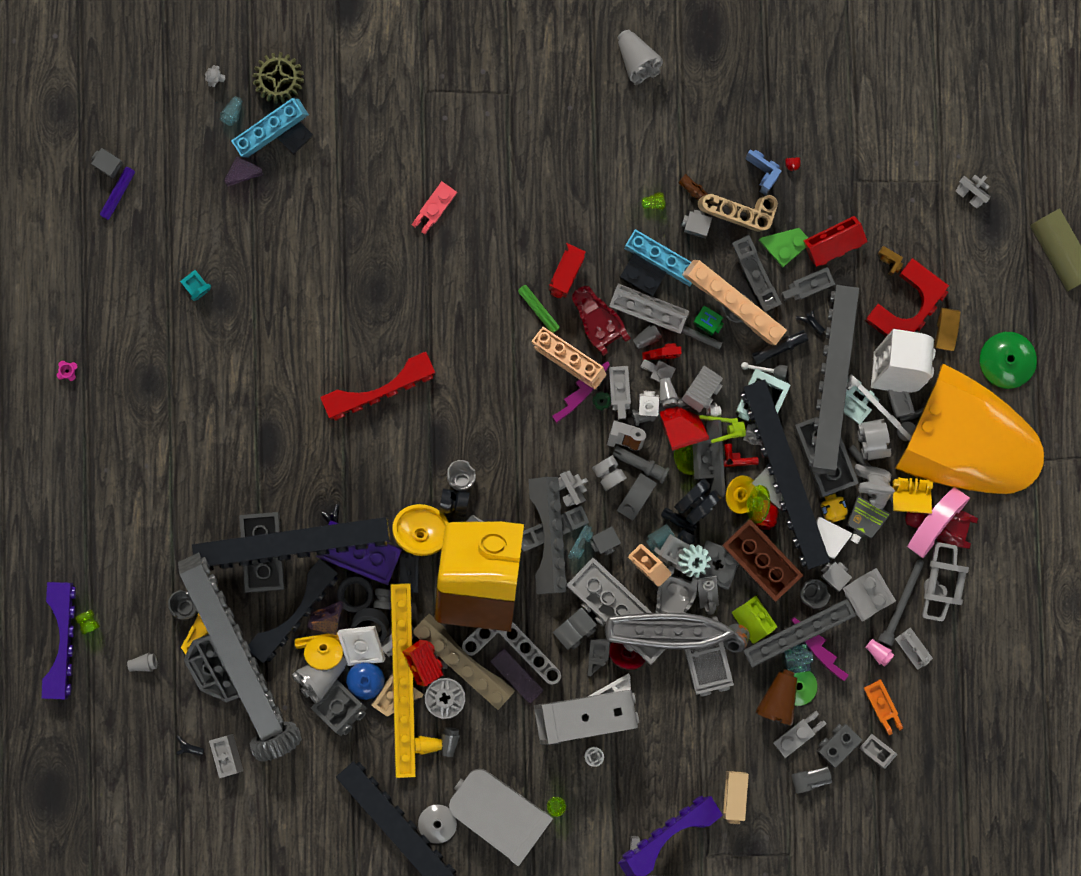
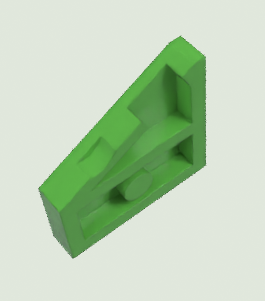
M800 228L762 237L758 241L783 268L806 248L803 240L808 237Z

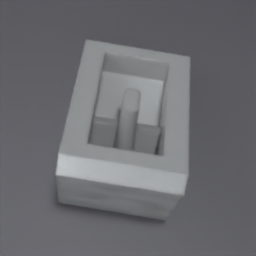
M873 734L859 748L883 769L898 755Z

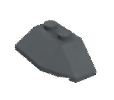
M208 634L193 640L184 657V662L200 691L219 698L224 702L239 698L240 696L210 635Z

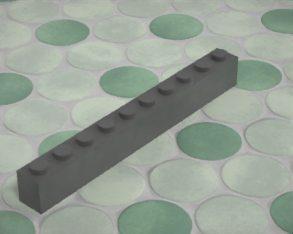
M836 285L835 291H831L830 302H833V309H829L828 320H831V326L827 327L825 338H829L828 345H824L823 356H827L826 363H822L821 374H824V380L820 381L818 392L822 393L821 399H817L816 411H819V418L815 417L814 429H817V435L812 437L811 447H814L815 450L814 454H810L809 466H812L813 473L835 475L859 294V288Z

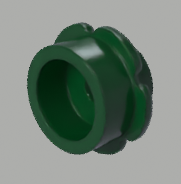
M600 391L593 397L592 402L598 410L608 409L611 405V396Z

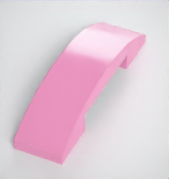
M955 487L950 490L933 508L932 514L925 518L907 547L924 558L935 544L934 540L956 513L959 514L970 500V497Z

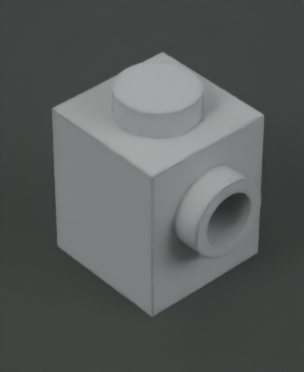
M699 210L690 211L689 216L685 215L682 226L685 227L684 232L706 239L712 218L705 216V213Z
M828 562L821 570L823 574L820 576L837 592H840L852 578L846 572L848 569L841 562L838 564L836 562L832 564Z

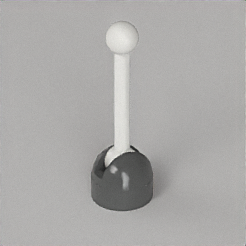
M747 362L741 364V368L744 370L748 368L773 373L775 378L785 381L788 366L778 365L775 369L749 365Z

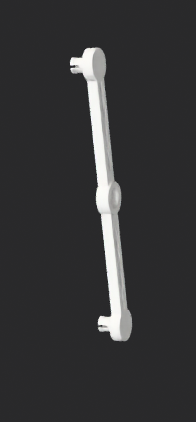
M852 374L848 376L850 379L847 383L848 389L850 390L853 386H857L910 441L912 436L901 426V423L893 415H890Z

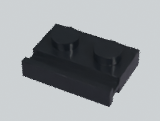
M298 122L278 136L277 139L295 155L313 137V134L301 122Z
M634 253L620 278L653 297L667 272Z

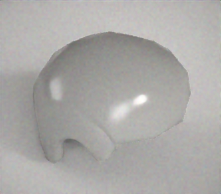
M457 460L450 464L447 470L449 485L458 491H466L472 488L476 481L475 469L469 465L468 461Z

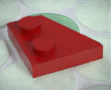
M675 343L665 344L664 348L643 352L642 357L643 360L680 358L682 354L681 346L677 347Z

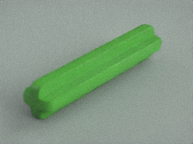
M523 285L518 290L519 294L550 332L555 333L560 327L527 285Z

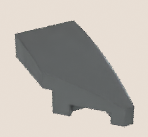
M590 638L588 676H592L595 671L606 664L610 644L607 639Z

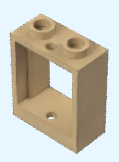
M726 771L723 818L727 819V822L731 824H740V821H745L749 775L746 772Z

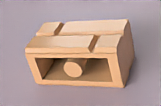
M643 544L639 545L628 557L658 587L672 574L663 562Z

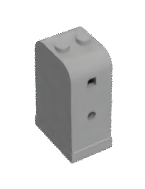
M622 690L533 705L540 744H554L638 728L639 717L638 713L635 712L634 704H636L634 693H632V690Z
M475 769L469 773L465 780L460 779L454 787L456 792L449 803L450 812L455 818L498 849L517 866L521 864L553 819L546 811L538 808L484 769Z

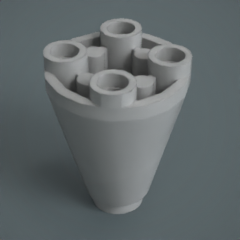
M630 30L621 32L617 37L619 40L618 44L630 81L634 85H638L650 76L653 78L659 75L661 72L659 68L663 63L661 56Z
M342 657L337 666L328 670H318L308 664L296 670L292 677L298 684H301V692L307 698L310 697L316 704L325 696L348 663Z

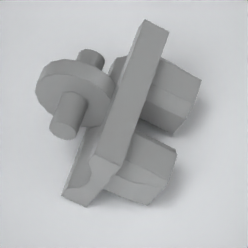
M976 175L972 177V180L977 184L963 176L956 189V192L962 197L969 190L973 192L975 196L969 203L975 208L980 207L984 202L987 203L991 197L979 188L981 186L987 190L990 187L984 182L987 178L985 175L981 179Z
M570 470L560 474L561 477L558 478L559 491L567 487L570 493L563 497L565 505H578L586 501L582 493L587 491L584 486L588 482L587 478L581 480L579 474L573 476Z

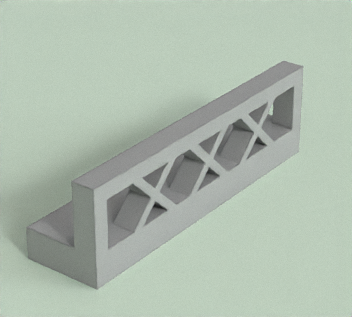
M621 284L617 285L609 307L679 334L682 332L689 313L686 309Z

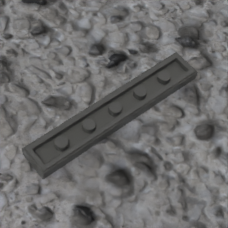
M845 599L743 651L751 667H754L856 615L848 599Z

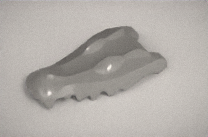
M669 565L668 569L672 574L658 588L656 613H686L695 600L698 589L697 579L700 576L697 578L694 576L692 581L673 575L675 567Z

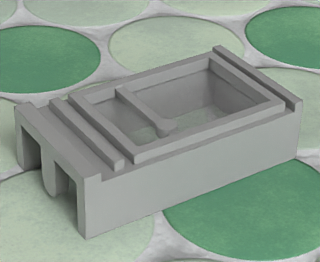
M716 616L712 617V619L718 621ZM723 641L703 648L684 649L696 695L707 696L711 694V691L717 689L719 692L727 691L730 689V686L734 685Z

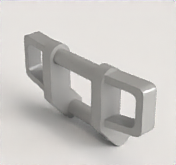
M935 543L933 558L930 562L931 572L927 593L924 594L923 618L944 621L949 604H963L962 593L969 567L957 565L958 549L955 545ZM939 547L952 548V564L937 562ZM939 568L959 572L954 598L934 594ZM929 600L945 602L940 617L927 615Z

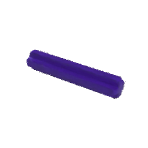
M125 167L100 212L101 217L110 219L135 174L133 169Z

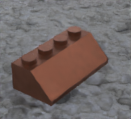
M751 519L722 545L775 602L803 576Z

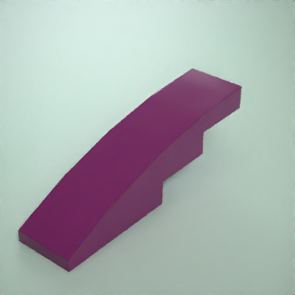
M608 361L601 365L604 367L605 372L610 366ZM578 380L575 384L579 390L564 399L567 407L552 416L554 422L557 424L573 412L594 389Z
M795 617L790 620L793 625L800 622ZM817 635L804 642L811 653L826 669L841 681L846 680L848 674L833 664L837 657L822 647L826 639Z

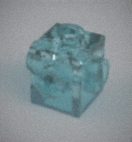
M807 644L797 645L784 652L786 669L794 673L811 671L810 663H813L812 651H808Z

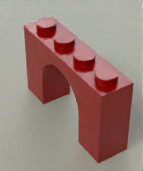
M913 258L899 276L919 292L921 308L918 314L909 319H902L894 316L880 304H877L865 319V322L885 337L893 329L910 332L920 331L926 323L923 321L927 315L931 316L937 309L935 306L937 301H943L949 293L946 290L949 287L948 284Z

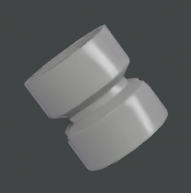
M613 455L592 468L596 476L601 477L600 483L605 491L627 479L622 469L617 468L618 463Z

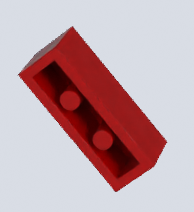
M855 216L803 240L809 258L816 267L824 265L836 257H841L846 252L857 249L868 242L862 224Z

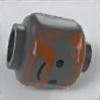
M732 624L728 627L735 630L736 634L723 641L724 646L731 652H742L746 649L750 633L743 625Z

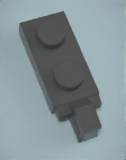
M826 267L793 281L792 284L788 285L790 289L782 292L781 295L784 301L793 297L797 301L835 286V282L829 268Z

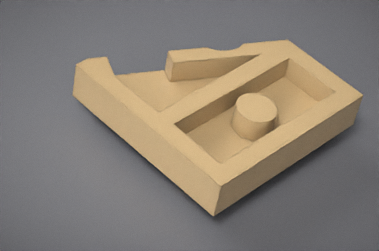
M393 673L371 704V706L386 716L394 713ZM413 687V701L423 697L424 694Z

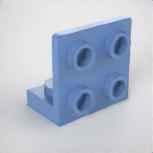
M750 149L745 159L766 173L759 184L762 186L760 192L766 196L782 171L777 163L773 161L768 162L763 158L764 155L761 152Z

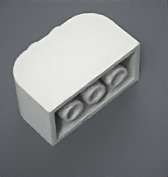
M893 329L874 351L871 388L887 391L890 389L896 392L906 391L909 393L919 391L934 374V367H932V361L935 358L936 352L934 349V338L922 333Z

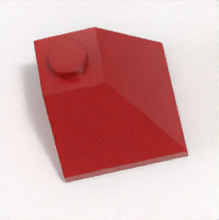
M678 406L659 412L663 429L672 451L709 439L698 415Z

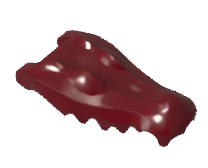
M582 286L574 291L572 300L579 311L585 333L592 345L603 356L608 354L605 347L616 339L622 337L625 342L631 339L618 314L598 298L589 286Z
M961 510L959 514L956 513L935 540L940 543L970 549L971 543L965 541L970 522L977 524L978 518ZM907 512L905 517L906 524L918 529L929 513Z

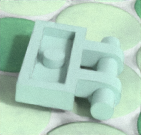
M853 386L850 390L846 389L844 413L857 424H861L872 409L867 406L870 400L857 386ZM871 390L868 391L879 402V399L874 396L875 393ZM855 391L864 397L862 401L853 395Z

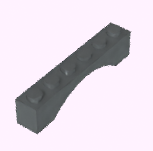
M558 477L528 479L530 499L540 514L544 530L543 558L535 575L536 593L567 592V582L565 576Z

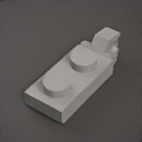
M628 366L609 367L611 406L613 410H617L618 420H625V409H630L631 405Z

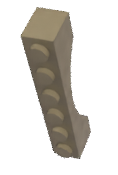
M428 614L412 631L420 640L431 642L435 648L434 653L497 710L515 692L503 679L486 670L464 652L448 634L444 626L438 623L431 614Z

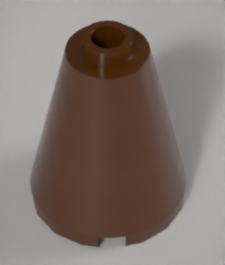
M784 669L783 672L777 674L755 713L773 721L782 720L781 723L793 724L798 679L794 676V672Z

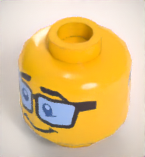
M836 494L826 496V501L820 505L824 519L831 523L845 519L848 509L844 498L836 497Z

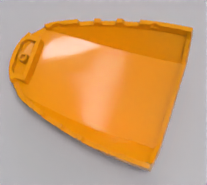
M942 364L921 417L895 469L948 487L984 493L1010 494L1026 489L1038 478L1044 463V450L1040 438L1034 429L1007 403L978 382Z

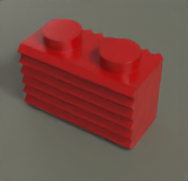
M419 640L402 651L416 683L421 686H428V684L444 675L441 670L443 668L442 663L433 653L435 652L434 646L426 640Z

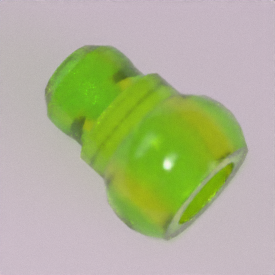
M657 192L654 195H650V197H643L642 207L644 209L663 210L665 208L664 193Z

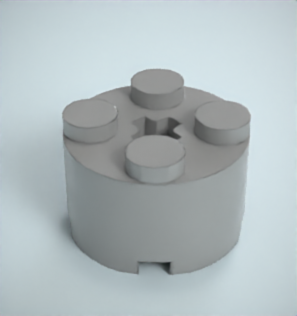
M884 419L859 424L857 436L858 441L862 442V459L874 460L891 457V449H887L890 438Z

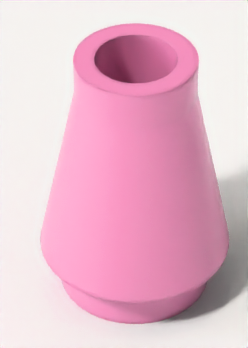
M874 639L865 647L879 665L882 664L884 667L894 657L891 649L881 645Z

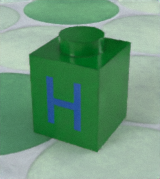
M703 306L693 322L694 325L710 335H713L714 332L719 333L724 325L721 322L723 317L706 306Z

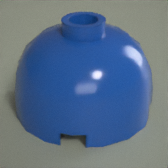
M362 662L354 665L349 670L346 684L348 690L355 697L369 700L375 698L381 692L385 684V677L378 665Z

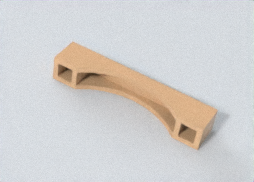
M693 260L682 274L696 287L733 312L768 344L777 345L787 331L700 260Z

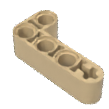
M714 194L702 196L698 201L700 211L757 232L770 228L778 205L777 199L772 195L759 198L754 209ZM709 200V203H710V204H712V205L718 204V205H717V206H710V207H708V204L705 203V201ZM764 200H768L770 202L769 209H766L764 207ZM724 205L729 207L728 215L724 214L722 210ZM741 211L746 213V221L740 218ZM759 217L764 220L763 227L758 225Z

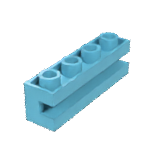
M292 98L231 141L240 156L248 158L309 116L299 99Z
M636 229L634 230L624 249L642 257L689 287L692 285L689 280L682 276L691 261Z

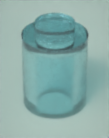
M665 524L647 536L649 540L646 543L651 551L656 547L661 550L669 535H675L669 526Z

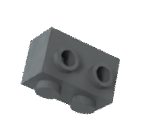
M838 724L832 730L833 735L829 739L824 738L818 744L820 748L817 752L834 768L863 741L847 724L842 726Z

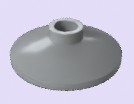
M439 804L431 805L421 813L418 820V828L421 835L424 834L431 843H444L454 835L457 828V820L451 814L448 807ZM440 821L441 827L435 828L434 822Z

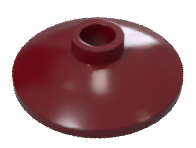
M611 643L609 655L613 663L618 667L634 670L640 668L646 662L634 650L629 652L623 644Z

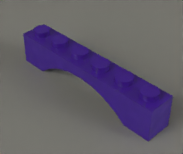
M47 582L46 602L53 610L57 619L60 643L55 662L42 679L41 699H68V695H71L72 687L71 684H68L69 676H72V664H69L70 657L73 656V645H70L71 637H74V626H71V621L75 617V606H72V600L76 598V587H73V583Z
M711 796L697 797L693 800V805L679 811V816L665 822L666 826L662 829L654 830L649 839H644L637 844L636 849L622 855L623 859L618 864L625 875H648L654 869L655 861L661 848L674 834L688 827H708L721 818L723 815Z

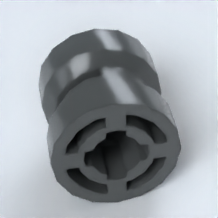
M376 589L375 595L378 599L374 602L373 608L391 610L390 590Z

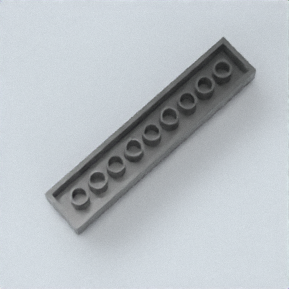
M197 553L179 561V574L261 741L283 732L282 725L285 723L282 718V712L279 706L276 707L271 690L268 691L265 677L263 674H260L255 657L252 658L250 647L247 641L243 639L240 626L235 623L234 614L231 608H228L222 590L219 591L217 579L214 574H211L210 565L206 557L202 558L200 553Z

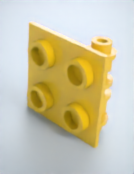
M900 477L893 480V488L895 489L893 493V511L932 514L931 489L933 488V482L929 481V479L919 480L918 482L917 478H915V482H912V478H909L908 481V479Z

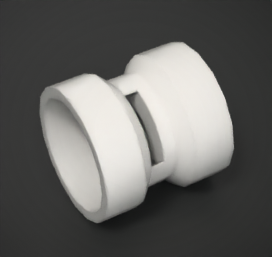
M590 747L586 750L584 758L588 765L596 767L602 764L604 754L598 747Z

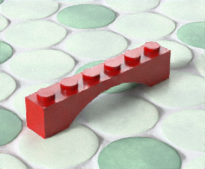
M423 352L409 358L401 372L381 388L361 393L335 390L320 398L329 419L334 418L337 421L344 418L347 412L352 411V413H356L362 410L363 405L369 403L372 406L379 403L380 398L384 396L390 398L397 395V391L404 388L406 391L415 387V383L421 380L423 383L430 381L436 373L427 352Z

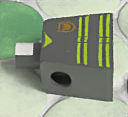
M857 496L846 524L848 528L853 530L849 541L859 545L863 536L871 539L890 516V513L883 509H877L869 501Z

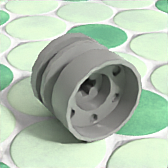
M440 678L432 682L425 693V704L428 711L441 719L452 718L458 715L466 701L462 685L450 678ZM442 693H446L447 696L450 695L451 697L447 704L444 701H440Z

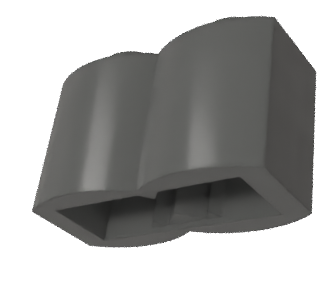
M581 607L560 625L553 634L567 650L569 648L574 650L582 643L580 639L583 636L589 637L596 631L594 627L597 624Z

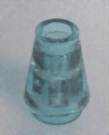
M233 96L221 111L219 119L229 126L237 123L243 100Z

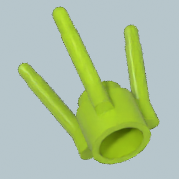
M699 416L700 419L721 420V422L731 423V425L727 426L728 435L712 439L711 443L730 438L745 437L746 435L744 422H738V418Z

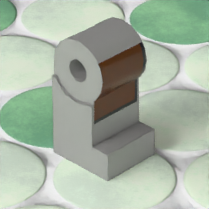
M614 420L607 445L614 447L616 443L637 451L642 449L646 433L640 428Z

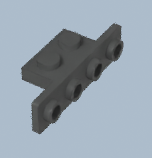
M721 420L706 421L709 439L692 444L694 479L710 478V493L716 490L722 497H725L722 441L711 443L712 439L722 437Z

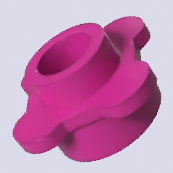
M60 361L58 364V379L62 380L65 378L74 381L76 379L75 370L77 369V364Z

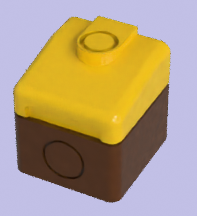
M495 521L450 522L446 525L438 572L434 619L438 623L511 632L524 524Z

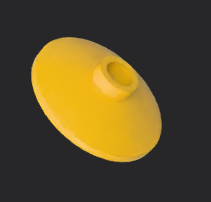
M737 476L730 482L726 490L727 505L733 512L738 514L750 511L757 500L758 489L752 484L754 480L748 476Z
M320 636L308 642L304 649V657L311 667L318 670H328L340 663L343 657V649L341 644L334 638Z

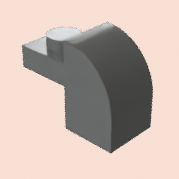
M640 473L617 511L633 521L657 483Z

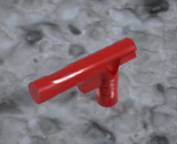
M724 444L726 454L725 460H723L724 467L759 465L758 457L741 458L740 453H732V444ZM731 459L733 464L727 465V460Z

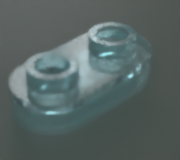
M585 524L567 558L573 561L576 558L580 559L585 550L582 548L584 542L589 543L594 533L591 531V526Z

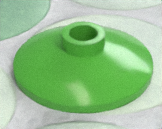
M802 667L789 669L798 678L797 683L802 684L801 690L796 689L795 706L809 703L817 692L815 676L809 670Z

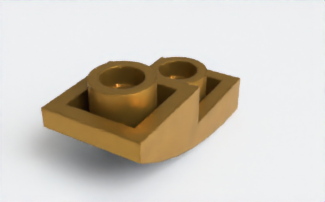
M941 308L937 323L938 332L934 344L935 348L954 351L960 322L959 310Z

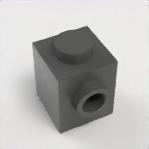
M613 527L592 536L593 541L590 542L594 552L604 553L605 556L616 551L614 547L621 544Z

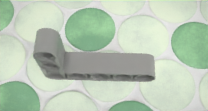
M513 622L511 628L516 629L518 632L517 638L513 640L507 637V631L489 629L491 633L489 638L482 639L479 635L482 628H477L463 642V651L468 655H475L499 632L548 684H556L561 679V673L557 667ZM469 641L475 642L477 646L476 650L471 653L465 648L466 643ZM523 642L531 645L529 653L525 654L520 651V645ZM537 656H541L544 659V665L539 668L533 664V660ZM555 670L558 678L555 681H549L547 679L548 671Z

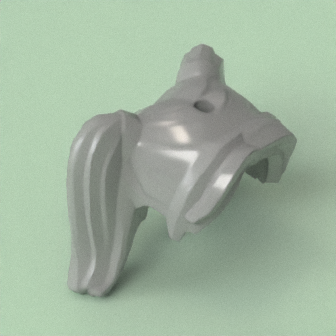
M856 464L854 469L856 474L868 479V482L860 483L859 493H867L868 496L873 497L869 499L871 504L877 509H883L891 494L895 492V489L889 483L891 481V473L882 468Z

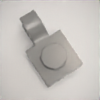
M644 359L640 366L651 372L650 378L657 382L663 378L671 379L676 369L659 360L654 365Z

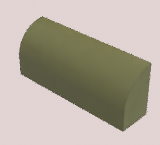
M1059 208L1031 224L1030 227L1068 292L1081 284V245Z

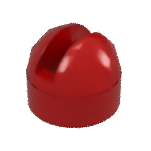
M800 157L785 159V165L788 170L793 171L794 169L796 171L799 169L801 164Z

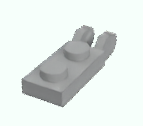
M817 711L813 712L806 719H802L773 742L784 758L812 738L817 731L827 724L823 720L813 729L809 727L807 723L817 718L819 715Z

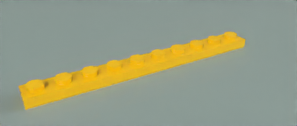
M410 583L390 584L395 777H415L413 674L402 653L403 650L412 645Z

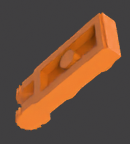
M880 679L864 687L863 689L888 735L893 734L887 722L892 717L896 727L899 730L903 729L898 712L882 680Z

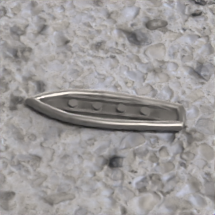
M645 613L609 616L605 626L606 638L609 642L662 649L703 648L725 641L736 634L735 630L719 621L688 613Z

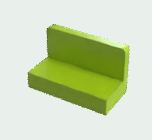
M754 596L732 612L737 622L748 629L750 633L749 639L753 644L778 628L757 596Z

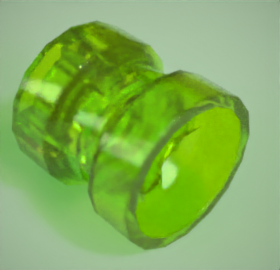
M92 609L74 617L81 626L80 631L82 635L100 627L98 621L94 619Z
M559 796L551 797L547 802L548 812L552 816H561L566 810L565 801Z

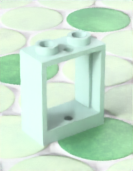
M755 369L748 385L755 383L756 380L761 381L765 379L767 385L782 391L775 405L778 414L790 384ZM741 398L736 413H739V418L749 421L747 410L743 408L745 403H743Z

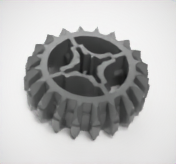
M285 721V724L282 725L283 732L264 741H261L259 735L256 734L249 743L255 759L264 762L272 761L295 749L302 740L300 730L296 724Z

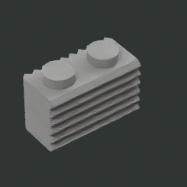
M703 366L681 400L698 412H701L703 408L708 409L713 401L710 397L713 393L717 395L723 386L720 384L723 378L706 366Z

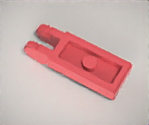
M441 181L420 210V214L416 217L412 226L416 228L425 216L429 221L422 228V233L426 234L431 226L438 221L457 192Z

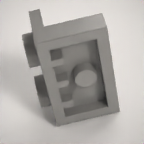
M670 534L661 550L656 547L654 551L659 554L657 558L665 563L671 561L673 563L672 566L680 570L682 566H679L677 562L682 559L679 557V554L684 555L683 548L689 550L690 545Z

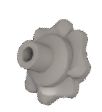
M213 65L205 73V80L208 82L209 87H215L216 83L224 82L225 75L220 74L219 66Z

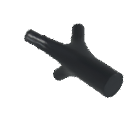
M813 310L810 311V314H806L807 317L796 316V320L808 323L819 335L825 331L816 320Z
M335 505L333 512L329 514L322 512V515L329 522L338 523L337 511L339 505Z
M180 735L177 736V739L182 744L180 745L181 750L176 752L177 755L193 753L202 756L204 748L193 746L184 741Z

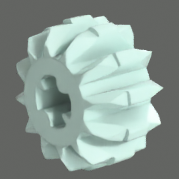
M690 545L689 550L683 548L685 553L684 555L679 554L682 560L677 562L679 566H682L681 572L686 573L688 577L694 575L696 578L699 577L700 572L706 574L704 569L705 567L710 568L707 562L711 560V557L707 556L708 551L702 549L700 545H697L696 548L694 545Z

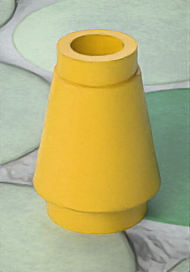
M424 736L414 738L415 753H419V755L442 750V739Z

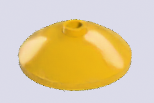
M423 504L411 505L401 510L395 517L392 527L393 537L396 543L408 553L418 556L432 555L442 550L444 531L449 522L443 513H439V510L432 506Z

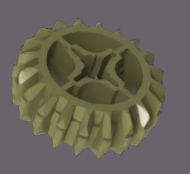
M282 52L279 53L278 58H276L275 53L271 54L272 59L265 55L266 62L264 63L262 60H259L258 62L261 67L255 66L254 68L259 73L252 75L253 78L257 79L253 81V85L258 86L255 90L256 92H261L260 97L264 98L267 96V102L274 98V104H277L278 99H281L282 104H284V98L292 99L291 94L298 96L295 89L302 90V86L298 83H304V79L300 78L304 73L303 71H298L301 65H295L296 59L290 60L289 54L283 58ZM276 65L273 72L264 74L269 67ZM283 65L288 66L293 71L294 77L283 73ZM280 72L281 78L283 79H280V82H278L277 85V82L274 77H277L276 75H279ZM263 80L274 84V92L264 86ZM292 83L287 90L280 92L284 84Z

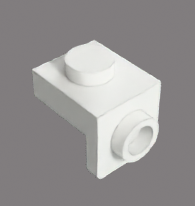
M644 391V394H639V415L658 416L659 395H655V391Z

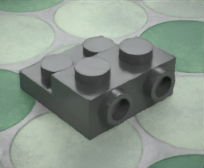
M336 680L325 696L318 703L314 704L311 709L336 734L342 736L343 734L347 735L353 727L351 725L356 720L360 721L363 719L367 707L340 681Z

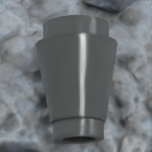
M655 324L649 325L633 341L637 348L640 349L659 342L662 335Z
M444 727L443 732H441L442 755L453 757L460 738L459 729Z

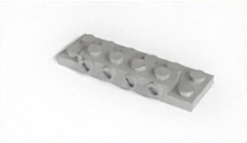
M594 558L566 585L583 602L581 604L582 608L588 613L592 611L596 615L595 620L602 626L606 624L609 616L652 613ZM623 644L629 652L634 650L650 665L666 650Z

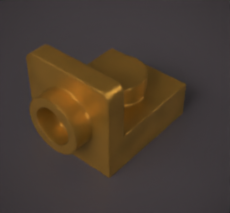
M883 246L877 255L881 256L880 260L886 264H894L888 273L892 276L894 272L898 274L903 266V263H901L903 257Z

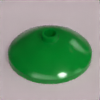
M1001 332L985 342L980 352L979 364L984 377L991 384L1003 389H1013L1022 386L1033 376L1037 365V356L1033 345L1027 338L1015 332ZM1009 355L1013 357V362L1007 360Z

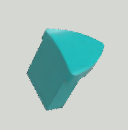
M196 270L180 281L191 294L193 301L198 300L211 289V285L206 284Z

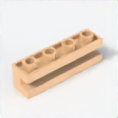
M544 327L540 329L531 341L535 345L536 351L594 390L606 376L603 366Z

